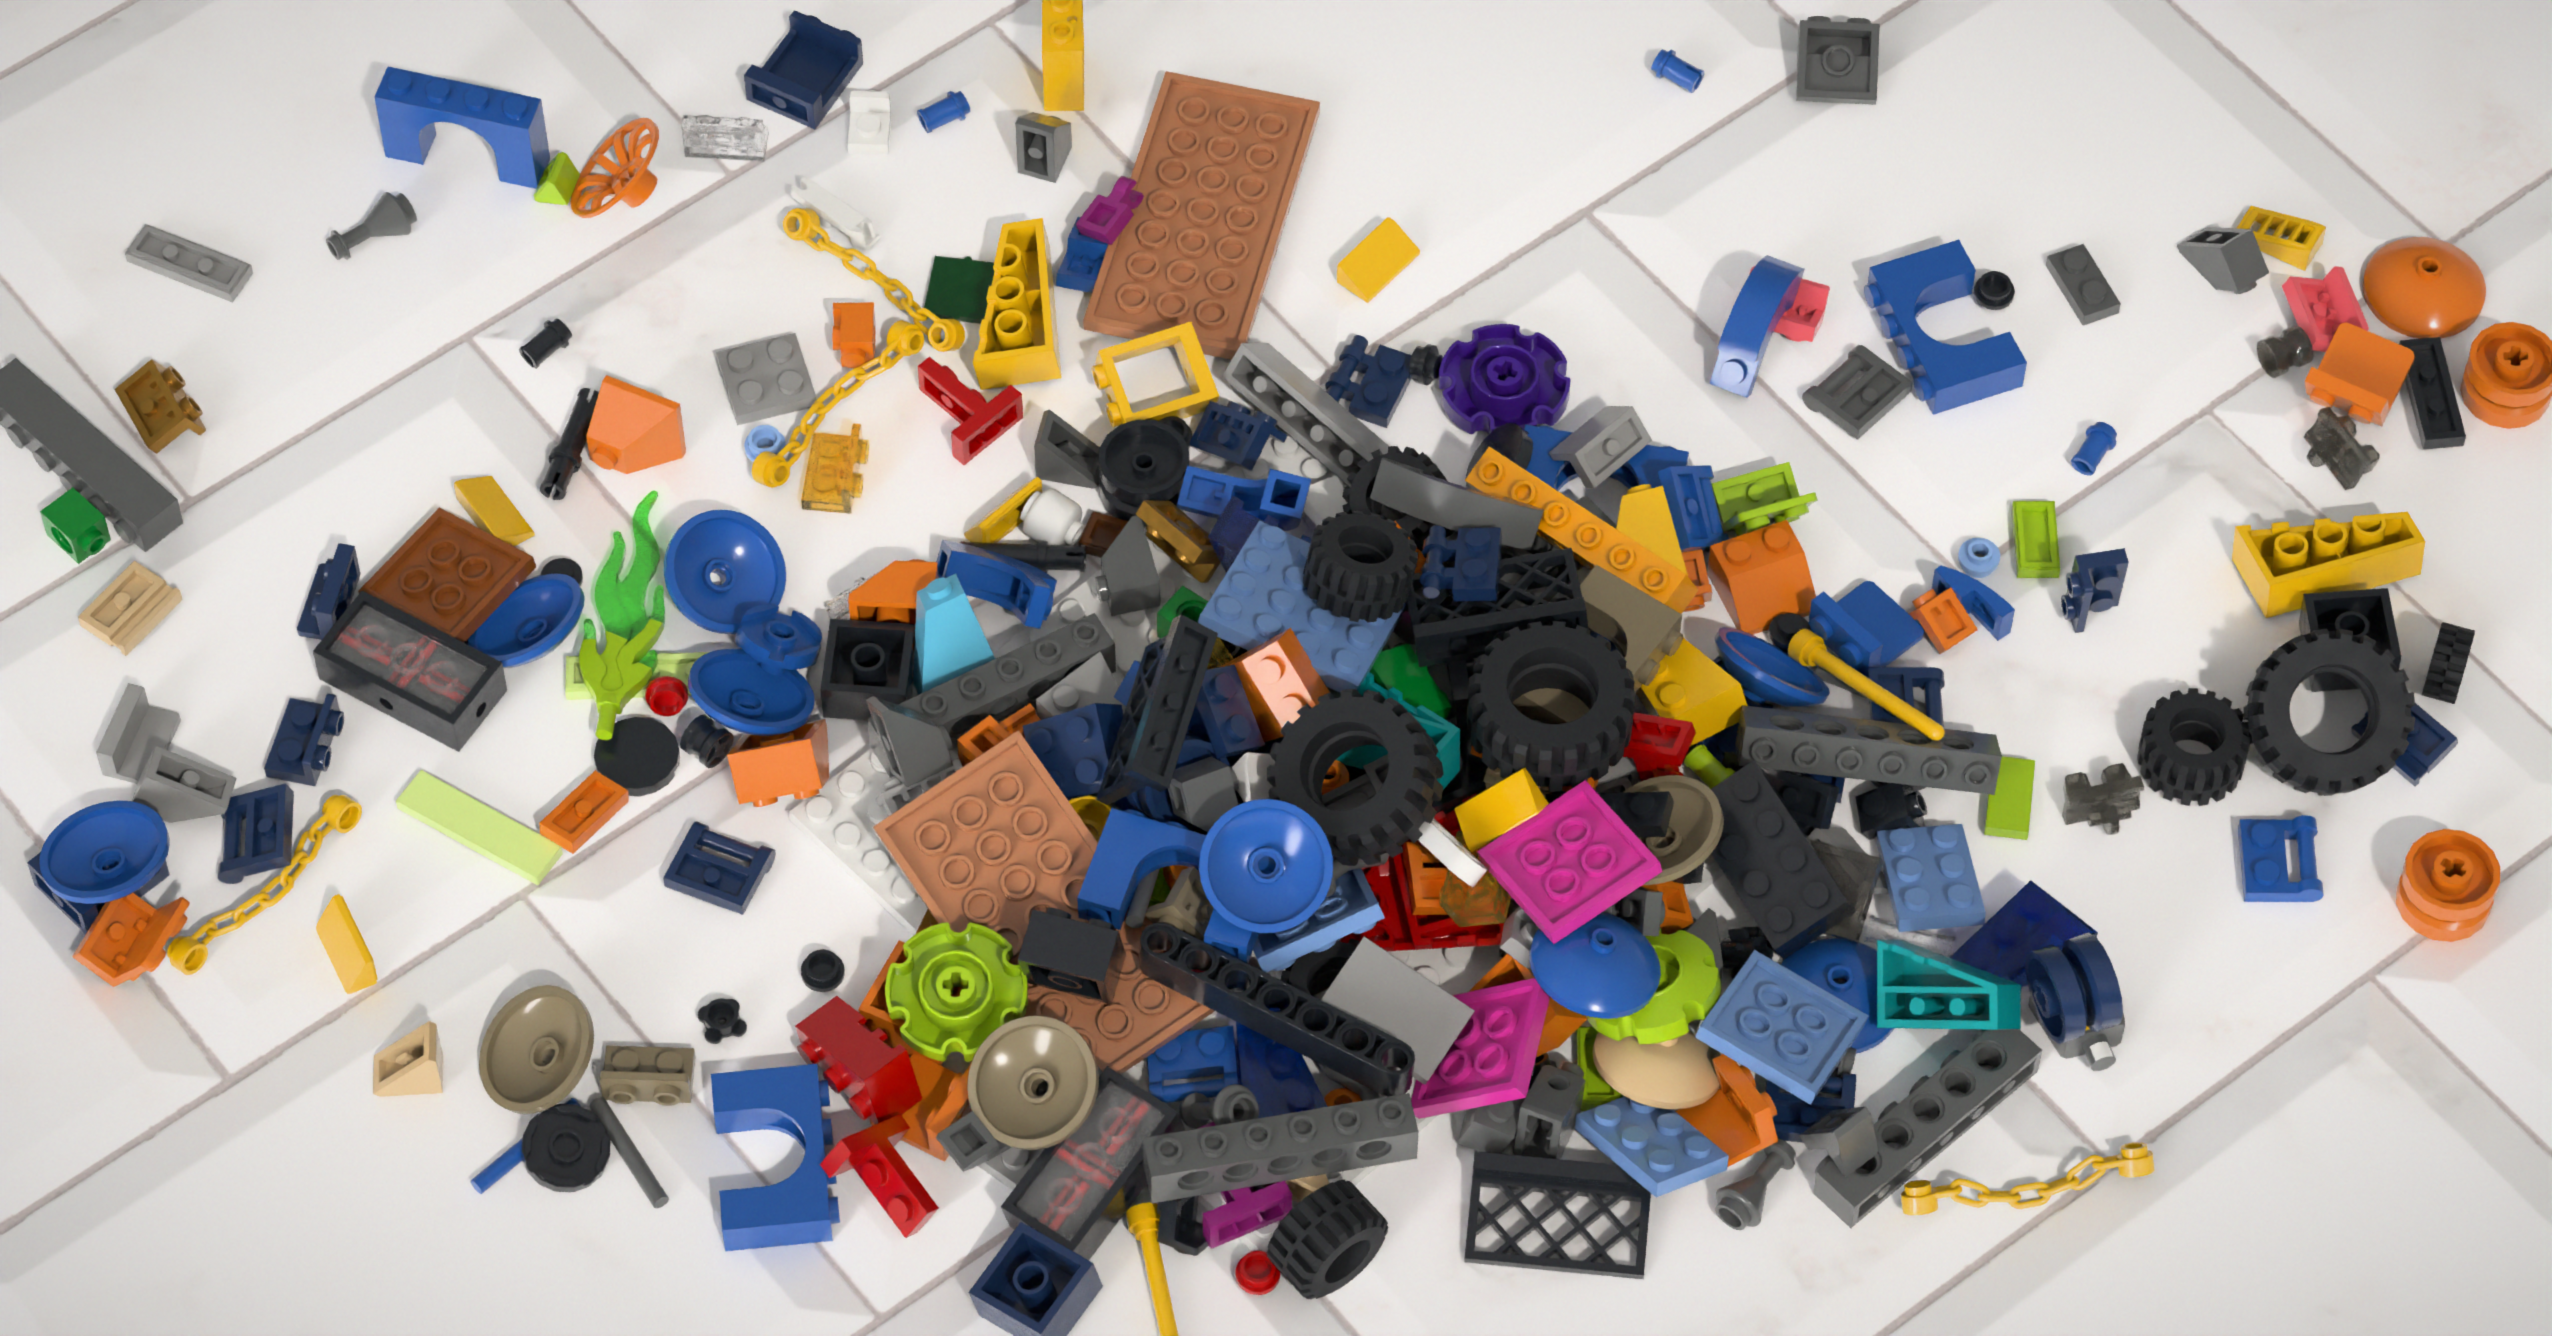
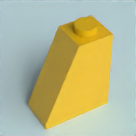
M1643 484L1627 490V495H1623L1621 498L1616 529L1688 576L1663 486L1652 488L1650 484Z

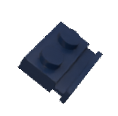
M2415 703L2411 707V716L2415 717L2414 730L2409 732L2407 741L2410 743L2404 754L2400 755L2395 761L2396 765L2393 769L2416 787L2420 783L2419 780L2426 773L2429 774L2456 747L2458 739ZM2368 711L2357 724L2355 723L2351 727L2352 734L2358 739L2362 737L2366 730Z

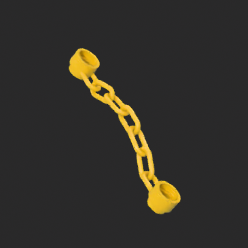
M795 208L785 216L783 228L791 239L803 240L817 251H828L842 259L843 266L861 279H872L884 288L887 299L900 310H906L913 317L914 324L928 336L930 344L936 350L941 352L956 351L963 345L965 330L958 320L940 319L930 310L921 308L913 300L912 292L899 280L890 279L877 270L873 260L854 248L845 249L830 241L828 233L820 227L819 217L814 210ZM797 219L800 222L799 229H797ZM819 233L823 238H819L816 243L812 239ZM854 256H856L870 267H866L865 273H863L848 261H852ZM899 288L907 298L903 297L899 301L890 291L894 292ZM929 317L934 323L928 329L920 321H926ZM942 329H943L944 332H945V339H944V341H942V339H941V331H942Z
M903 320L895 322L888 331L887 347L880 356L852 369L841 377L834 386L827 389L812 404L802 418L800 425L793 430L788 444L777 454L764 451L756 457L752 465L753 479L771 488L783 485L789 478L790 467L799 459L801 453L807 449L814 431L821 424L827 412L841 399L848 397L860 388L866 380L892 368L904 356H911L920 352L924 345V335L920 328ZM891 351L898 353L893 359L887 356ZM880 363V367L866 373V369ZM855 376L858 381L845 390L841 385ZM833 393L835 398L824 406L823 402ZM814 413L819 414L812 425L807 424ZM799 432L805 436L802 445L796 441ZM789 451L794 455L786 462L783 456Z
M332 795L329 797L322 808L323 816L300 837L294 851V857L291 859V865L286 866L281 875L276 876L258 894L248 899L236 909L212 917L192 936H179L175 938L167 950V956L170 958L171 965L185 975H192L199 971L208 956L206 945L214 937L240 928L245 922L261 913L267 907L278 903L294 887V881L302 873L306 865L316 858L323 838L331 830L335 829L340 833H347L357 825L362 814L361 805L347 795ZM326 822L328 824L321 832L317 830L323 823ZM307 838L315 843L309 856L305 851H302ZM296 863H300L291 876L288 875ZM280 882L284 888L270 900L268 892ZM258 901L260 905L245 915L243 911ZM233 916L235 923L221 929L217 928V922ZM206 932L207 936L199 942L197 939Z
M2127 1143L2120 1147L2121 1153L2118 1155L2103 1158L2098 1155L2087 1157L2070 1169L2064 1178L2047 1184L2044 1182H2034L2017 1185L2010 1191H1990L1983 1184L1961 1178L1954 1180L1950 1185L1932 1188L1931 1182L1928 1180L1910 1181L1904 1184L1905 1191L1901 1193L1902 1210L1907 1215L1929 1214L1938 1210L1937 1199L1951 1197L1956 1202L1977 1208L1984 1207L1988 1202H2009L2016 1209L2041 1206L2049 1201L2051 1195L2070 1188L2074 1190L2086 1188L2105 1173V1170L2118 1167L2119 1175L2124 1177H2140L2151 1174L2155 1171L2153 1152L2148 1150L2146 1143ZM2090 1163H2092L2093 1168L2099 1169L2081 1183H2079V1177L2074 1176ZM1960 1185L1980 1190L1981 1192L1977 1196L1981 1201L1959 1196L1958 1194L1962 1192ZM2038 1189V1195L2043 1196L2041 1199L2017 1202L2021 1200V1195L2018 1193L2021 1191Z

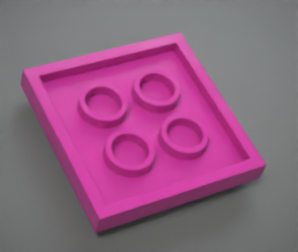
M1586 780L1548 804L1534 817L1509 830L1477 851L1480 862L1553 944L1663 872L1660 861Z
M1535 978L1452 995L1475 1011L1426 1085L1416 1079L1411 1102L1414 1115L1418 1119L1526 1098L1550 996L1540 987Z

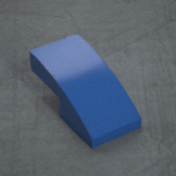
M1074 224L1068 237L1067 252L1057 271L1056 286L1092 293L1108 244L1082 235Z
M1942 565L1934 570L1931 589H1934L1937 595L1951 587L1968 614L1971 613L1997 641L2011 633L2015 609L2004 598L1980 581L1962 572Z

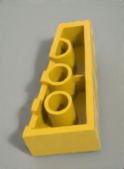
M1043 218L1002 224L993 265L992 285L988 288L986 298L988 303L979 330L978 350H975L973 366L981 390L1006 387L1010 384L1013 386L1062 378L1051 249Z
M2408 512L2353 516L2352 522L2343 523L2331 521L2330 518L2314 519L2313 525L2289 527V522L2271 523V529L2252 530L2251 525L2235 526L2232 560L2267 619L2301 609L2303 594L2366 590L2420 575L2425 539Z
M1684 637L1675 654L1671 657L1666 655L1661 660L1658 673L1648 686L1642 684L1636 692L1649 715L1693 723L1696 734L1690 747L1738 723L1742 705L1748 706L1741 684Z

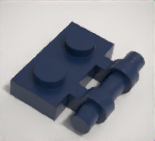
M1355 335L1350 345L1344 346L1339 356L1341 363L1337 371L1329 375L1325 383L1326 392L1338 403L1341 398L1350 401L1349 412L1356 418L1387 428L1412 379L1409 374V364L1412 355L1383 345H1379L1374 356L1365 354L1364 351L1368 346V340L1361 335ZM1354 371L1365 374L1360 384L1350 380Z
M1438 525L1432 526L1429 529V536L1425 538L1423 544V555L1426 558V564L1421 567L1420 572L1423 595L1427 598H1436L1440 595V589H1452L1454 601H1497L1502 549L1501 527L1458 528L1457 540H1447L1445 538V528ZM1455 561V567L1445 568L1443 562Z

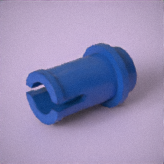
M1662 49L1651 67V70L1656 72L1657 78L1662 79L1665 77L1687 89L1690 93H1694L1705 75L1704 70L1698 69L1677 57L1676 51L1673 49L1670 51Z
M949 91L946 98L924 109L917 110V116L926 133H930L932 130L956 119L960 121L965 120V115L970 113L971 110L966 97L961 91L956 93Z
M2096 422L2095 425L2087 428V437L2071 460L2074 469L2081 474L2093 475L2106 452L2114 449L2116 446L2117 432L2112 426L2104 422Z

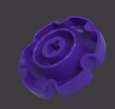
M1494 324L1474 329L1472 331V341H1455L1442 359L1439 369V388L1443 390L1442 407L1452 422L1469 434H1474L1476 431H1485L1490 434L1496 428L1506 423H1516L1523 429L1525 424L1532 426L1547 424L1553 426L1563 415L1569 401L1571 379L1566 377L1567 360L1559 347L1539 332L1526 336L1520 333V326L1513 324Z

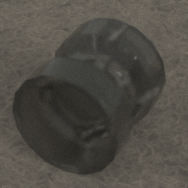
M2297 325L2283 330L2281 336L2277 338L2269 336L2258 341L2256 346L2259 362L2271 378H2277L2286 374L2292 366L2299 368L2311 363L2314 357L2308 335Z

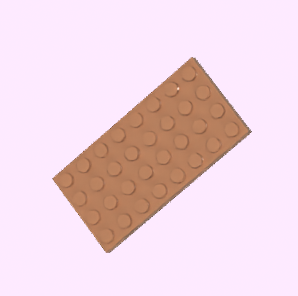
M1166 71L1130 177L1136 181V185L1132 190L1143 193L1144 197L1138 207L1131 209L1134 216L1113 244H1108L1083 319L1084 330L1134 340L1192 322L1203 354L1232 360L1241 343H1248L1320 114V102Z
M1019 730L873 826L875 833L938 924L948 922L950 929L954 932L964 931L968 923L979 924L994 930L1012 945L1013 957L1009 960V963L1013 965L1019 964L1018 957L1033 910L1045 912L1046 908H1056L1071 914V919L1088 923L1087 920L1078 918L1077 897L1098 842ZM1126 916L1121 930L1114 928V930L1119 931L1126 957L1112 1005L1028 983V1005L1024 1017L1046 1016L1062 1021L1072 1027L1089 1044L1097 1065L1102 1072L1108 1066L1120 1075L1157 1049L1215 1012L1143 974L1139 967L1140 937L1143 930L1153 924L1146 916L1140 928L1128 926L1125 921ZM1154 950L1153 952H1156V953H1165L1166 951H1164V950Z

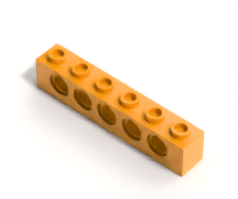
M1488 447L1465 479L1466 483L1473 490L1501 499L1507 497L1544 509L1536 535L1559 550L1572 548L1574 560L1591 571L1598 565L1680 614L1683 613L1699 591L1685 573L1491 447Z

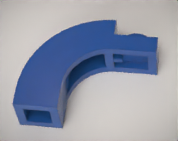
M1769 255L1763 257L1756 264L1744 283L1723 330L1717 347L1720 352L1709 384L1746 398L1752 394L1770 338L1783 314L1793 307L1805 270L1804 268Z
M1187 465L1177 507L1180 510L1215 518L1217 523L1227 526L1254 530L1260 520L1283 531H1289L1297 528L1301 523L1311 479L1270 469L1266 479H1243Z
M942 539L936 561L938 563L939 578H947L956 573L967 596L1002 606L1014 613L1024 626L1041 629L1043 620H1047L1052 610L1053 594L1057 583L1055 578L1017 559L979 547Z

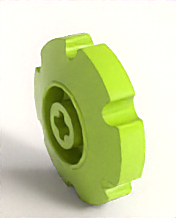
M948 922L930 926L915 934L903 945L904 955L907 960L900 964L891 963L888 969L885 997L890 1019L904 1020L905 1023L900 1027V1033L905 1043L918 1053L937 1061H946L949 1053L955 1051L962 1053L966 1062L972 1061L981 1044L992 1032L1005 1023L1024 1017L1028 1005L1027 977L1023 974L1020 964L1013 965L1009 963V960L1013 957L1012 945L994 930L979 924L968 923L967 928L962 932L952 931ZM955 987H962L960 996H951Z
M1661 928L1659 936H1645L1655 949L1661 967L1660 982L1655 995L1644 1008L1636 1013L1611 1019L1586 1016L1588 1022L1606 1037L1621 1041L1625 1037L1634 1036L1637 1037L1639 1044L1665 1042L1688 1033V1024L1694 1020H1705L1721 994V981L1715 964L1714 954L1704 941L1683 930H1678L1669 935L1662 934Z

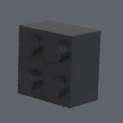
M2388 588L2303 594L2299 618L2301 635L2321 629H2327L2328 631L2344 629L2353 631V635L2358 637L2366 635L2376 641L2375 646L2380 650L2388 649L2396 657L2392 662L2399 670L2401 652ZM2324 672L2309 677L2311 692L2359 689L2351 680L2337 673Z
M830 619L820 689L823 718L868 720L872 716L866 699L872 696L897 705L911 699L915 624Z
M1046 908L1045 912L1033 910L1018 957L1022 972L1027 977V983L1112 1005L1126 957L1119 931L1114 930V925L1099 919H1089L1088 923L1071 919V914L1056 908Z

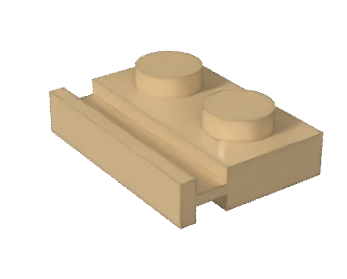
M134 560L78 616V620L82 628L111 647L113 645L116 646L123 655L127 656L183 599L178 588H171L164 579Z

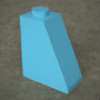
M956 573L947 578L935 579L927 587L917 591L913 684L918 695L996 659Z

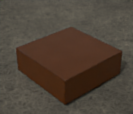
M1092 511L1078 546L1086 545V554L1102 558L1128 521Z

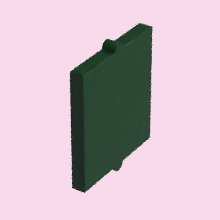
M935 256L924 308L930 310L940 319H956L959 322L981 324L982 319L985 318L988 304L986 300L988 288L992 285L994 263L972 260L969 256L964 259Z

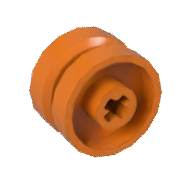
M2516 322L2497 323L2482 330L2471 344L2468 361L2462 377L2460 391L2465 406L2476 418L2483 422L2506 429L2526 427L2539 420L2548 409L2552 397V341L2550 338L2531 325Z
M2437 830L2426 833L2415 841L2405 858L2396 891V905L2403 920L2415 932L2438 941L2453 942L2466 939L2482 929L2490 915L2500 884V864L2494 851L2480 838L2461 830Z

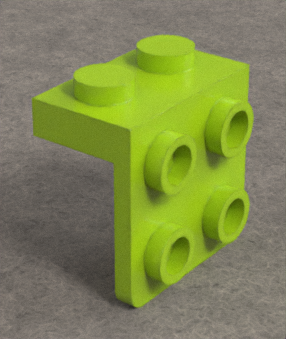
M1790 462L1711 483L1723 533L1735 530L1736 536L1761 529L1760 527L1770 524L1772 519H1774L1775 523L1787 520L1788 523L1800 519L1799 516L1809 513L1808 506L1818 501L1815 492L1802 496L1799 495Z

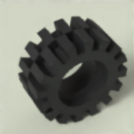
M2442 622L2422 696L2455 704L2475 630Z

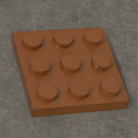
M439 507L358 590V593L364 591L464 643L536 568L533 556Z

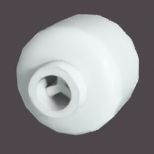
M1047 489L1042 493L1036 491L1025 504L1020 519L1024 521L1023 529L1025 534L1038 543L1040 540L1048 541V545L1069 544L1073 546L1079 540L1085 528V525L1080 522L1083 513L1081 506L1056 489Z

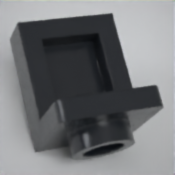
M1889 783L1855 796L1861 833L1869 840L1877 837V831L1899 829L1907 825L1910 828L1925 827L1923 817L1927 815L1925 800L1919 791L1914 792L1908 785Z
M1199 1196L1158 1202L1157 1213L1160 1215L1157 1242L1170 1246L1179 1253L1193 1256L1199 1255L1209 1246L1203 1236V1224L1196 1221Z

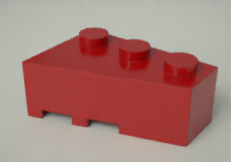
M835 996L795 1025L800 1044L797 1046L799 1054L807 1064H817L824 1071L822 1073L825 1080H828V1085L835 1093L839 1094L843 1091L849 1097V1104L863 1121L869 1118L874 1124H878L899 1114L902 1115L923 1099L907 1049L900 1044L893 1049L883 1042L888 1038L885 1032L880 1028L872 1032L865 1025L867 1021L863 1015L841 998Z

